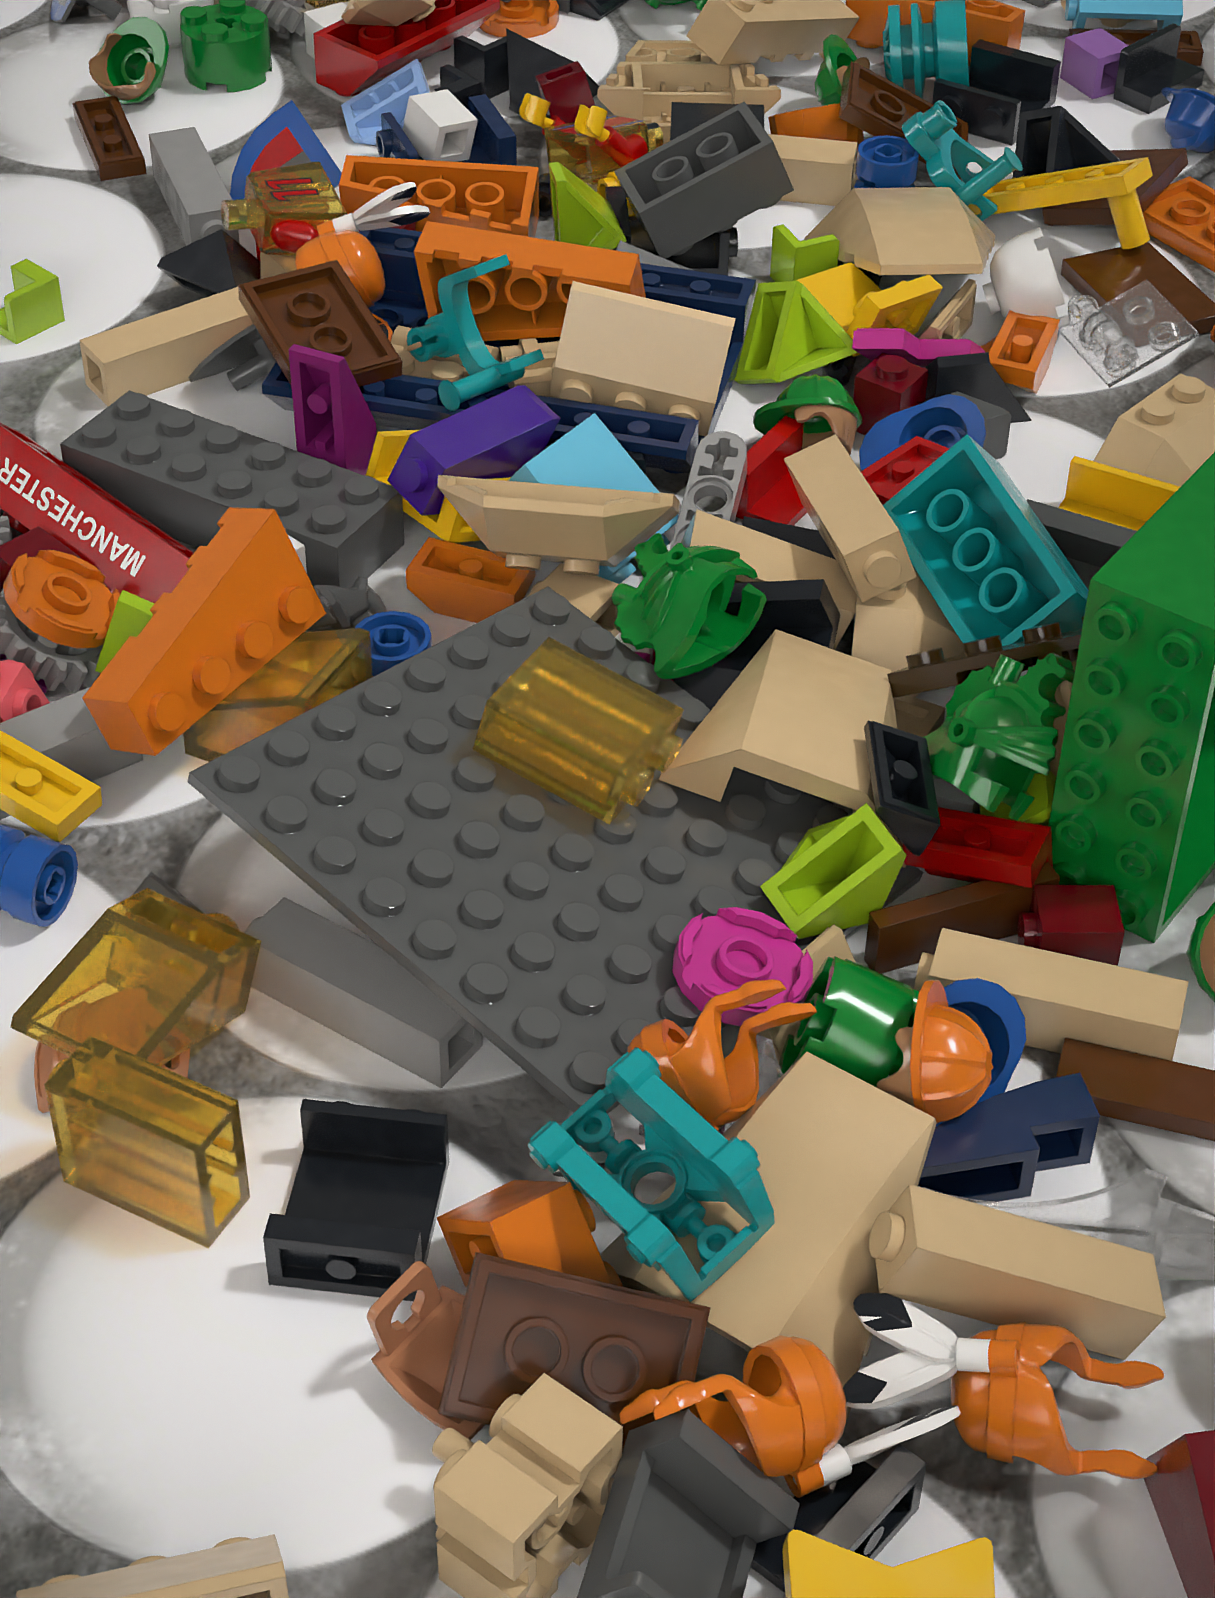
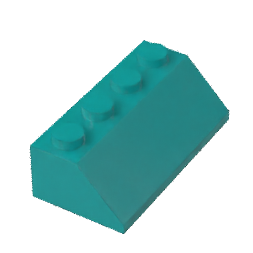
M968 434L883 505L900 531L913 567L962 643L1000 635L1002 646L1024 641L1022 630L1059 622L1061 633L1082 629L1081 617H1084L1089 590L1001 464Z

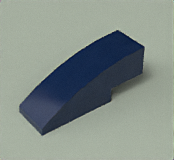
M1081 1073L1037 1081L995 1095L974 1105L962 1115L944 1121L935 1127L918 1187L977 1204H987L1030 1197L1035 1172L1090 1163L1100 1115Z

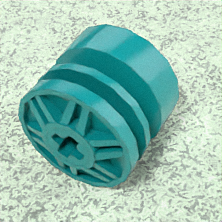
M965 0L935 1L932 22L923 23L918 3H911V24L901 25L900 5H888V17L883 31L885 77L889 81L904 88V80L914 79L915 95L922 99L926 78L935 77V80L941 78L969 86Z

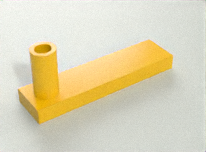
M1148 157L1001 180L983 194L984 197L997 205V211L993 214L1107 198L1122 249H1132L1150 240L1136 191L1137 187L1153 176ZM974 204L968 205L976 215L980 214L981 210L978 206Z
M0 730V809L54 841L61 842L102 806L101 787Z

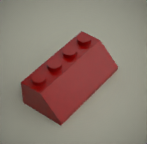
M435 0L434 4L436 7L427 17L418 22H414L411 18L398 26L346 24L342 19L313 33L316 83L335 91L340 96L350 97L358 95L361 90L383 80L415 59H418L421 63L423 59L432 54L449 49L454 44V38L461 35L465 37L470 36L500 9V0Z

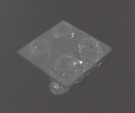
M1147 279L1098 307L1096 300L1090 295L1077 294L1073 296L1068 302V316L1071 324L1059 330L1066 341L1109 388L1199 336L1198 331Z

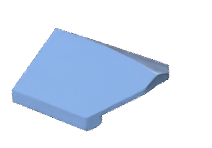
M415 59L341 105L349 136L354 143L377 146L376 132L382 130V113L391 112L403 129L409 96L430 92L422 65L418 59Z

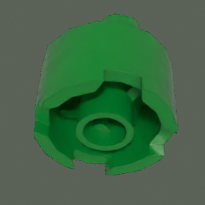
M219 0V4L183 8L180 13V33L184 72L190 84L202 90H207L206 82L226 84L227 92L250 90L266 82V72L268 70L272 71L269 21L266 14L254 7L246 6L245 0Z
M836 956L834 958L827 957L814 976L813 983L804 1003H811L816 1008L817 1013L800 1020L795 1036L788 1034L779 1061L776 1080L806 1052H809L876 1087L878 1081L897 1072L903 1064V1053L896 1043L895 1035L901 1028L913 1027L919 991L848 959L842 960Z

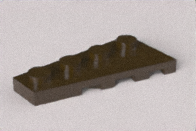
M1059 622L1022 630L1024 641L1002 646L1000 635L963 643L964 655L944 658L942 648L907 655L908 667L887 674L893 698L959 685L967 679L972 670H982L987 665L995 667L1000 654L1025 664L1022 671L1028 670V667H1034L1038 659H1044L1049 653L1059 655L1071 662L1076 661L1082 629L1061 633Z

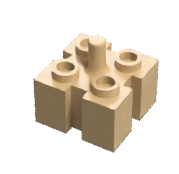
M543 1373L522 1396L513 1394L501 1404L490 1423L489 1436L492 1439L487 1444L480 1440L473 1443L453 1428L443 1430L434 1441L432 1453L444 1463L433 1485L435 1522L438 1525L436 1538L439 1540L437 1542L439 1580L463 1598H551L558 1590L559 1576L572 1562L580 1566L591 1554L614 1481L611 1476L617 1471L620 1458L622 1457L623 1426Z

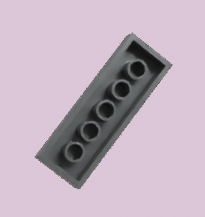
M129 390L60 443L62 460L175 540L196 548L207 546L220 530L217 522L229 507L275 509L287 534L305 545L307 575L313 587L315 585H335L346 589L352 588L358 576L368 579L405 544L402 495L392 485L336 466L326 460L317 459L292 450L279 443L270 442L237 430L232 426L223 425L201 417L188 410L179 409L157 401L141 393Z

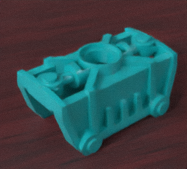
M635 1047L631 1052H626L607 1069L606 1087L603 1090H598L562 1124L559 1125L555 1121H549L530 1138L531 1141L528 1143V1147L531 1152L529 1154L541 1169H547L551 1173L559 1170L566 1181L571 1182L573 1189L588 1197L626 1235L624 1240L630 1255L640 1264L644 1263L648 1267L653 1266L657 1271L662 1269L678 1287L683 1296L691 1302L729 1270L775 1224L774 1210L761 1176L757 1171L761 1164L757 1158L756 1150L746 1140L740 1141L737 1137H732L728 1141L660 1079L661 1072L656 1059L648 1051L644 1050L642 1052L639 1048ZM616 1101L644 1126L645 1150H642L631 1139H626L619 1143L614 1138V1127L606 1111ZM583 1149L593 1153L604 1151L608 1155L605 1167L612 1174H608ZM663 1172L674 1177L676 1180L675 1189L670 1197L663 1202L646 1204L635 1198V1187L640 1179L647 1174ZM697 1201L726 1202L750 1225H746L738 1234L724 1225L715 1224L707 1226L702 1221L706 1214V1209ZM666 1226L679 1238L692 1234L697 1239V1249L704 1264L698 1274L683 1248Z

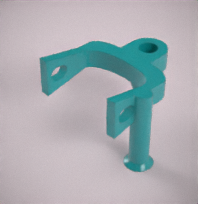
M938 100L925 113L917 112L902 124V131L910 145L926 161L928 175L936 187H950L967 206L970 204L978 206L981 212L976 216L983 222L997 211V205L984 197L983 194L1014 170L1022 171V164L1017 155L1008 147L1004 148V154L993 161L962 139L953 130L957 126V119L948 105ZM970 162H976L982 170L979 173H973L966 165ZM953 166L955 167V169L957 170L958 174L960 175V177H961V179H962L963 181H961V180L957 177V175H956V173H955V171H954Z
M506 254L441 278L438 281V295L443 313L430 317L424 326L412 328L407 334L408 346L421 342V347L410 351L411 355L419 362H426L435 356L447 358L459 354L469 376L454 382L443 380L438 386L439 398L444 407L449 411L455 412L458 410L460 403L522 378L525 374L526 366L544 360L541 349L499 362L488 351L477 328L468 296V282L470 279L510 265Z

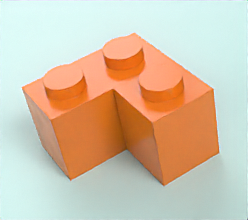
M513 1180L437 1217L465 1287L468 1285L475 1252L623 1286L614 1268L607 1261L602 1260L591 1234L596 1229L593 1211L582 1193L573 1189L571 1182Z

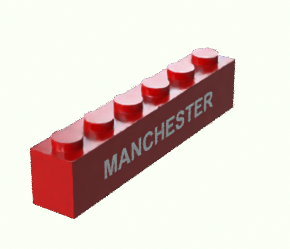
M0 423V508L4 511L2 516H8L10 527L23 534L38 526L80 556V559L99 569L106 576L103 584L109 588L111 593H113L116 587L120 594L122 590H125L155 604L163 592L171 593L189 570L185 564L194 552L24 433Z

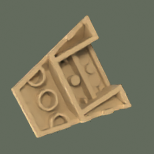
M638 40L626 54L625 62H620L617 65V74L611 73L606 78V85H600L597 90V98L614 115H617L616 117L637 119L623 124L643 120L625 126L633 134L643 137L647 144H666L670 141L672 102L740 104L745 101L746 104L764 105L765 114L781 99V89L776 85L769 86V79L764 74H755V66L751 63L718 65L692 41ZM653 122L660 126L659 128L646 131L642 127L635 129L636 126Z
M950 187L853 188L804 238V240L833 234L840 241L838 260L854 262L856 267L878 275L982 274L989 259V253L992 252V247L995 246L994 233Z
M776 629L662 770L659 780L720 802L733 768L736 767L853 809L852 814L866 803L875 812L864 726L869 720L897 729L895 702L887 675L892 671ZM882 821V823L885 825V827L888 829V831L891 833V835L903 849V843Z
M806 1052L745 1114L722 1134L728 1141L732 1137H737L740 1141L746 1140L756 1150L757 1158L761 1164L757 1171L761 1176L773 1207L775 1224L729 1270L691 1301V1303L711 1307L706 1327L747 1351L780 1335L809 1340L828 1357L844 1387L845 1383L859 1371L863 1356H867L873 1334L865 1329L859 1320L853 1305L855 1298L860 1294L869 1292L879 1293L876 1260L869 1251V1237L872 1226L878 1215L888 1211L909 1184L918 1187L937 1124L935 1118ZM676 1180L652 1204L661 1203L668 1199L675 1189ZM697 1201L706 1209V1214L702 1221L707 1226L715 1224L724 1225L738 1234L746 1225H750L726 1202ZM666 1226L681 1245L698 1274L704 1264L697 1249V1239L692 1234L679 1238ZM623 1232L600 1254L602 1260L607 1261L614 1268L623 1287L689 1302L662 1269L657 1271L653 1266L648 1267L644 1263L640 1264L630 1255L626 1249L627 1244L624 1240L626 1235ZM847 1406V1416H846V1419H847V1420H848V1417H849V1414H850V1410H851V1407H848V1406Z

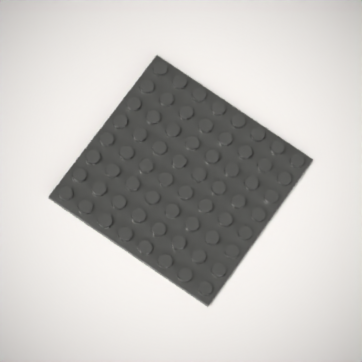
M546 587L200 766L189 772L188 783L573 1113L598 1090H603L606 1087L607 1069L627 1052V1047L633 1038L642 1031L644 1026L668 1019L675 1022L689 1037L701 1011L681 992L672 972L674 950L679 935L688 922L702 913V919L708 916H716L719 908L738 907L762 912L787 926L760 886L779 872L808 829L849 816L846 811L837 807L831 801L736 767L733 768L720 802L660 781L659 778L662 770L711 710L671 679L658 678L654 672V665L648 663L615 638L611 632L602 628L550 587ZM906 865L905 868L901 867L883 908L917 884L924 872L914 866ZM859 926L842 929L844 936L846 937ZM819 935L802 939L796 938L795 944L802 951ZM721 1022V1029L727 1024ZM616 1101V1102L606 1111L607 1114H608L610 1111H612L614 1108H616L618 1105H620V1103H619L618 1101Z

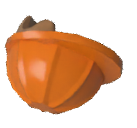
M939 980L925 981L919 991L913 1027L901 1028L895 1035L896 1043L903 1053V1064L897 1072L878 1081L876 1088L933 1116L938 1124L939 1122L948 1121L962 1115L982 1097L992 1079L993 1054L988 1040L978 1024L965 1013L948 1006L945 989Z

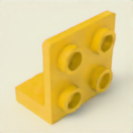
M846 263L797 280L810 291L852 339L854 330H857V328H903L912 335H915L943 288L931 275H925L908 282L903 280L893 287L881 290L853 263ZM860 353L853 354L854 357L860 355Z

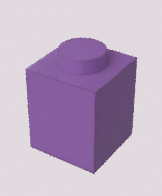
M1102 28L1068 36L1065 38L1060 78L1091 99L1113 94L1120 53L1128 45Z

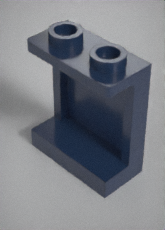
M486 94L468 97L469 111L478 119L469 160L459 162L517 166V138L513 130ZM382 113V130L376 132V145L380 157L424 160L418 154L392 113Z

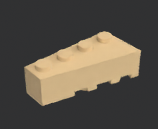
M708 0L686 36L718 65L756 63L760 56L769 59L771 62H782L785 56L789 54H795L794 56L799 61L810 60L814 53H819L825 59L823 54V41L825 38L833 34L838 35L845 41L860 17L841 0Z

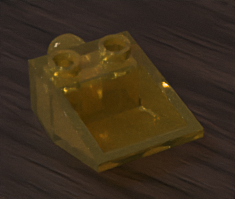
M146 888L113 905L103 913L13 1014L10 1028L131 1086L245 1013L261 940L241 932L236 922L225 914L218 912L202 914Z

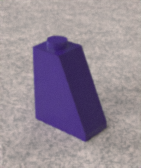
M518 385L410 434L387 481L421 515L439 514L445 495L437 487L438 475L480 479L512 477L524 464L545 449L561 418L526 385Z

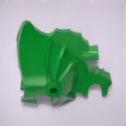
M660 533L654 534L648 541L637 544L634 548L637 554L635 560L644 578L639 586L635 588L621 583L614 589L612 594V602L618 611L614 625L617 631L621 633L623 643L631 644L636 650L644 648L655 650L654 672L661 679L679 678L699 672L729 655L753 630L767 601L763 592L748 583L742 589V602L738 617L726 613L725 610L734 588L736 575H744L755 579L758 577L755 569L740 559L739 552L717 546L698 545L686 548L682 543H677L668 551Z
M1049 653L1042 660L1038 659L1034 667H1028V672L1024 676L1020 675L1025 664L1000 654L995 667L987 665L982 670H972L964 682L956 685L952 698L946 704V720L934 732L923 736L927 739L933 780L942 779L954 785L991 812H995L999 804L1003 802L1011 806L1008 816L1013 820H1019L1035 799V797L1027 792L1034 775L1042 773L1047 776L1051 770L1050 762L1056 756L1055 746L1058 742V729L1054 728L1053 723L1054 719L1064 716L1066 713V708L1059 705L1055 699L1056 689L1063 681L1073 683L1075 671L1073 670L1072 662L1053 653Z

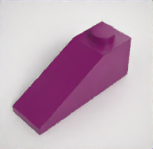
M293 344L289 348V362L297 451L317 459L326 460L331 464L365 476L377 435V426L345 358Z

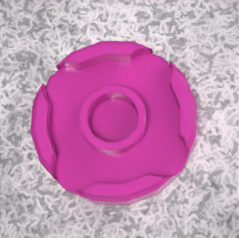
M738 907L719 908L716 916H708L702 919V913L692 918L679 935L674 950L672 972L681 992L701 1012L705 1004L712 997L738 989L742 984L754 980H780L786 990L764 1001L724 1011L721 1015V1022L741 1026L746 1019L765 1012L774 1005L786 1002L804 1003L813 983V961L807 949L803 955L801 949L795 944L797 935L784 923L758 911Z

